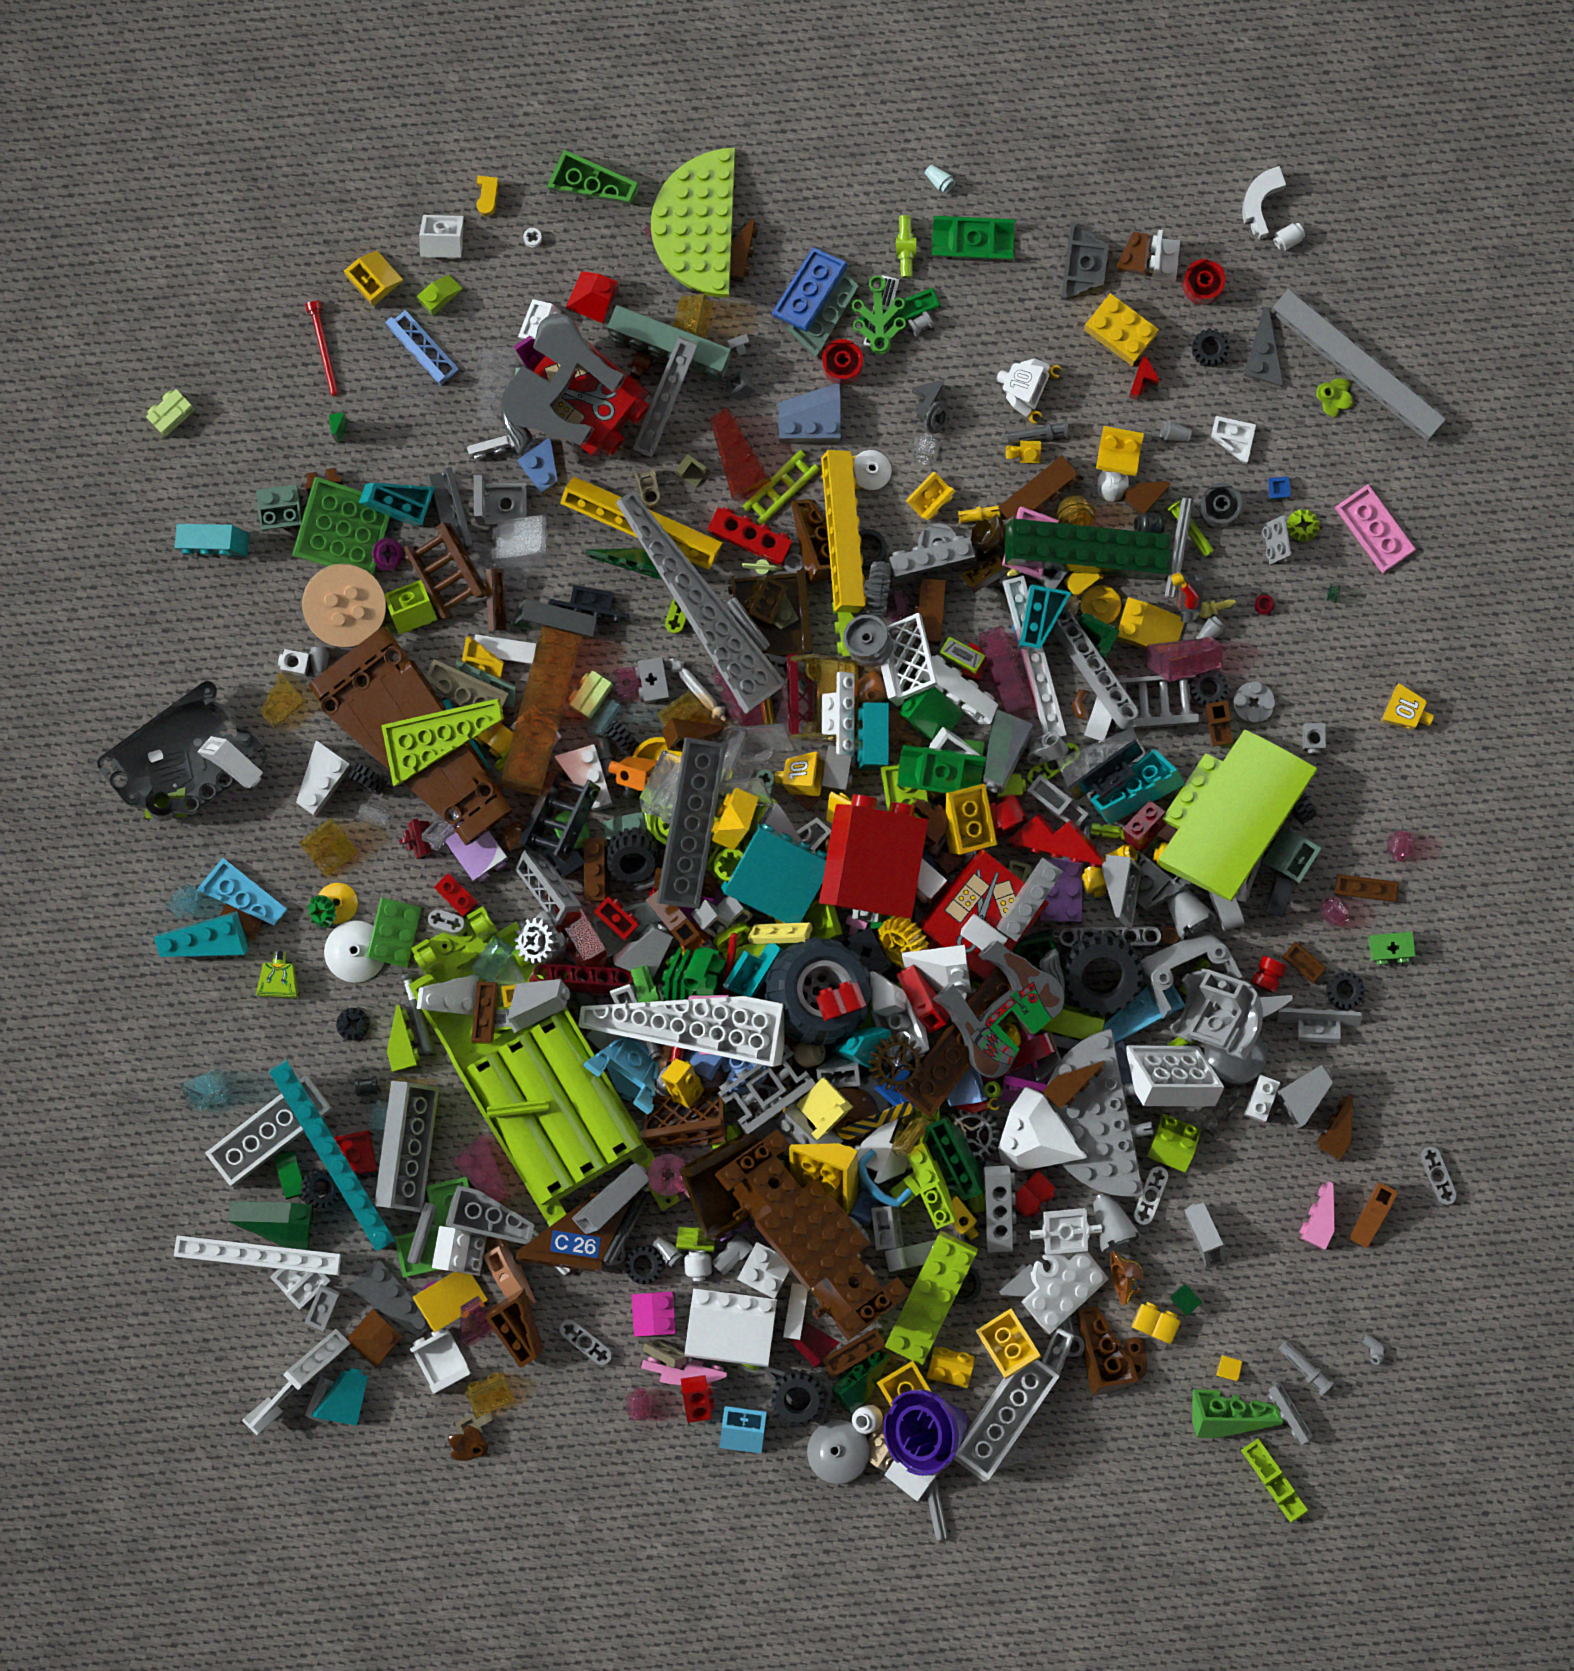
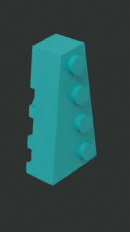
M237 911L165 931L153 937L160 957L244 955L249 951Z

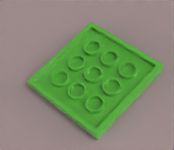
M315 477L292 556L326 567L334 564H352L365 569L373 576L376 566L371 554L374 549L373 545L379 539L384 538L390 516L359 504L363 492Z

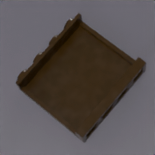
M797 570V573L766 575L788 586L785 594L799 621L780 630L773 624H768L750 616L770 643V646L761 652L780 657L789 654H812L805 570ZM731 576L732 582H728L729 595L733 594V598H737L745 609V601L754 595L755 590H753L755 582L764 576L734 578V576Z
M742 1133L678 1168L705 1238L721 1239L726 1236L728 1231L741 1228L743 1226L742 1223L753 1221L747 1214L739 1220L735 1219L737 1216L733 1217V1212L741 1208L739 1201L732 1194L735 1189L733 1187L727 1191L715 1174L753 1147L752 1143L758 1141L755 1133Z

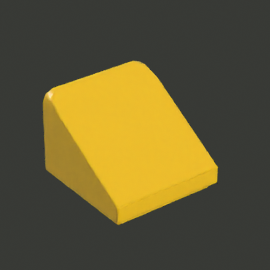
M1222 1355L1216 1376L1238 1382L1242 1361Z

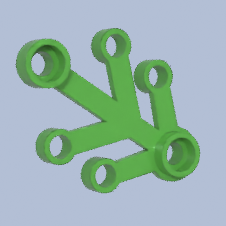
M875 275L869 281V288L874 292L875 315L859 299L853 301L852 310L855 313H860L875 326L876 335L865 327L864 321L860 319L854 321L853 330L856 333H861L870 341V348L875 354L883 355L889 351L890 340L898 331L905 329L906 322L901 317L896 318L893 326L885 334L883 326L897 311L904 309L905 302L902 298H895L892 305L883 314L882 291L885 289V279L882 276ZM876 282L880 283V284H881V287H880V288H875V287L873 286L874 283H876ZM900 301L903 305L896 307L895 303ZM856 303H859L862 305V307L860 309H855L854 305ZM901 321L904 325L897 327L896 322ZM857 323H861L863 327L861 329H857L855 325ZM882 342L884 347L878 348L876 344Z

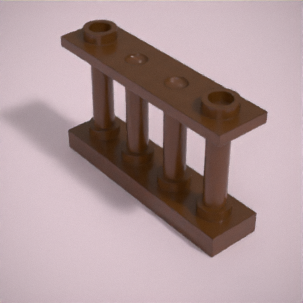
M441 523L437 526L438 536L418 549L415 546H406L404 550L406 552V559L410 564H413L435 605V612L442 619H450L453 617L450 612L451 608L470 596L484 598L487 596L486 586L451 523ZM442 542L445 543L449 549L448 553L426 567L421 556ZM450 561H455L459 567L458 571L435 584L430 574ZM459 579H465L468 584L467 589L445 603L440 592Z

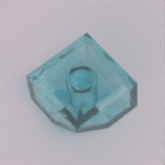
M219 1068L179 1083L190 1108H197L198 1111L210 1107L208 1103L213 1101L217 1103L224 1102L229 1099V1095L233 1094L225 1072Z

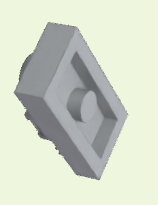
M321 1284L305 1323L324 1332L340 1293Z

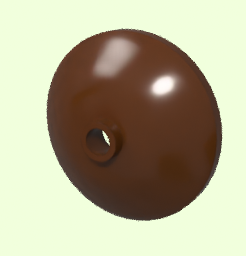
M841 1087L837 1089L853 1106L831 1129L840 1139L841 1137L837 1130L879 1113L875 1099L863 1089L857 1087ZM873 1130L863 1133L845 1142H842L841 1144H850L865 1139L867 1136H869L873 1132Z

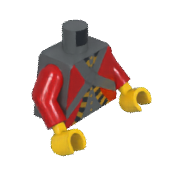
M1178 572L1170 576L1174 587L1178 586L1176 607L1179 611H1182L1180 621L1192 623L1194 613H1200L1205 581L1200 574Z

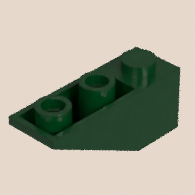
M878 1350L860 1365L854 1367L848 1375L838 1380L830 1388L841 1408L853 1413L868 1401L890 1359L888 1355Z

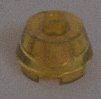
M1071 495L1059 503L1056 520H1059L1058 523L1091 526L1096 521L1095 509L1083 496Z

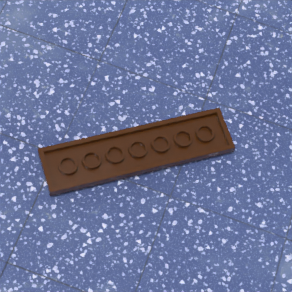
M996 966L967 1001L968 1006L977 1019L995 1000L1012 989L1004 972ZM1008 1013L997 1025L1001 1028L1011 1015ZM953 1022L948 1025L926 1053L925 1058L920 1061L926 1063V1066L919 1067V1070L924 1071V1074L917 1073L916 1075L920 1081L916 1082L912 1079L913 1088H910L906 1083V1091H902L901 1087L898 1090V1093L909 1100L912 1105L928 1118L932 1117L971 1067L968 1046H965L963 1036Z

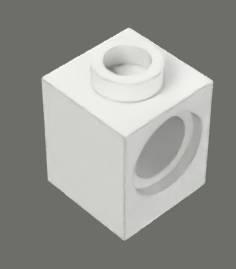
M284 649V653L280 654L278 666H281L280 670L285 673L307 677L310 655ZM292 658L299 660L296 667H289V661Z

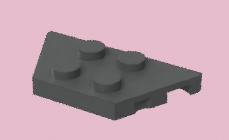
M1075 222L1070 224L1061 293L1062 300L1104 286L1109 245L1095 238L1089 231L1086 232L1078 227Z

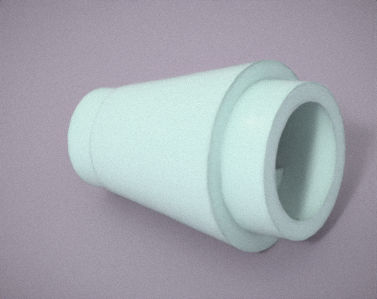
M930 165L925 171V175L939 192L947 193L955 183L952 175L934 165Z

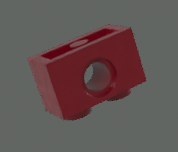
M1149 800L1122 829L1125 841L1141 852L1167 825L1162 819L1166 812Z

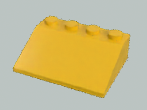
M839 1143L791 1144L789 1147L790 1174L803 1189L818 1178L849 1216L858 1199V1151L851 1146H844Z

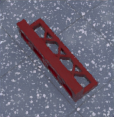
M787 655L788 738L814 737L812 655ZM798 660H807V669L803 674L798 671ZM801 678L808 684V689L803 694L798 691V681ZM801 699L808 704V710L803 715L799 712V701ZM802 719L808 724V733H799V722Z

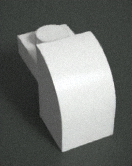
M1098 696L1084 735L1104 742L1112 716Z

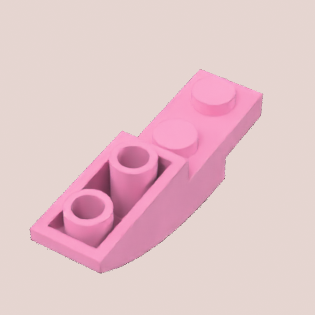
M649 1357L648 1361L643 1360L641 1367L642 1369L661 1373L659 1382L681 1385V1378L706 1375L707 1383L727 1376V1372H723L724 1367L712 1365L711 1368L703 1366L704 1362L693 1359L691 1363L685 1365L684 1370H681V1366L671 1368L660 1364L661 1360Z

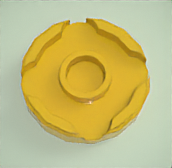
M1093 586L1083 594L1080 605L1081 612L1091 614L1098 620L1110 624L1120 613V597L1109 586Z

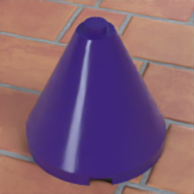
M916 1389L900 1394L892 1401V1407L884 1418V1438L889 1453L896 1463H901L907 1468V1472L914 1475L927 1476L944 1470L954 1459L970 1425L969 1416L963 1410L928 1390Z

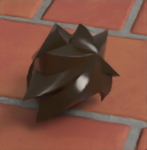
M997 514L992 519L984 518V520H977L976 525L972 527L970 540L973 548L976 550L978 562L987 559L992 553H998L999 547L1005 543L1006 524L1014 516L1005 522Z

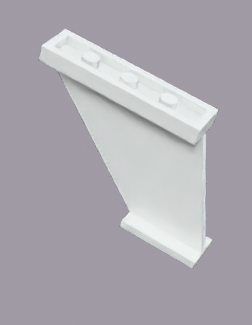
M337 1329L332 1331L285 1372L284 1376L289 1382L272 1400L269 1397L266 1398L242 1421L258 1435L283 1412L277 1405L294 1388L299 1390L344 1351L350 1345V1342Z

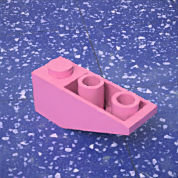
M1331 1182L1321 1185L1317 1194L1320 1196L1318 1203L1312 1204L1308 1213L1311 1215L1309 1222H1304L1299 1232L1302 1234L1300 1239L1322 1250H1326L1335 1231L1334 1188Z

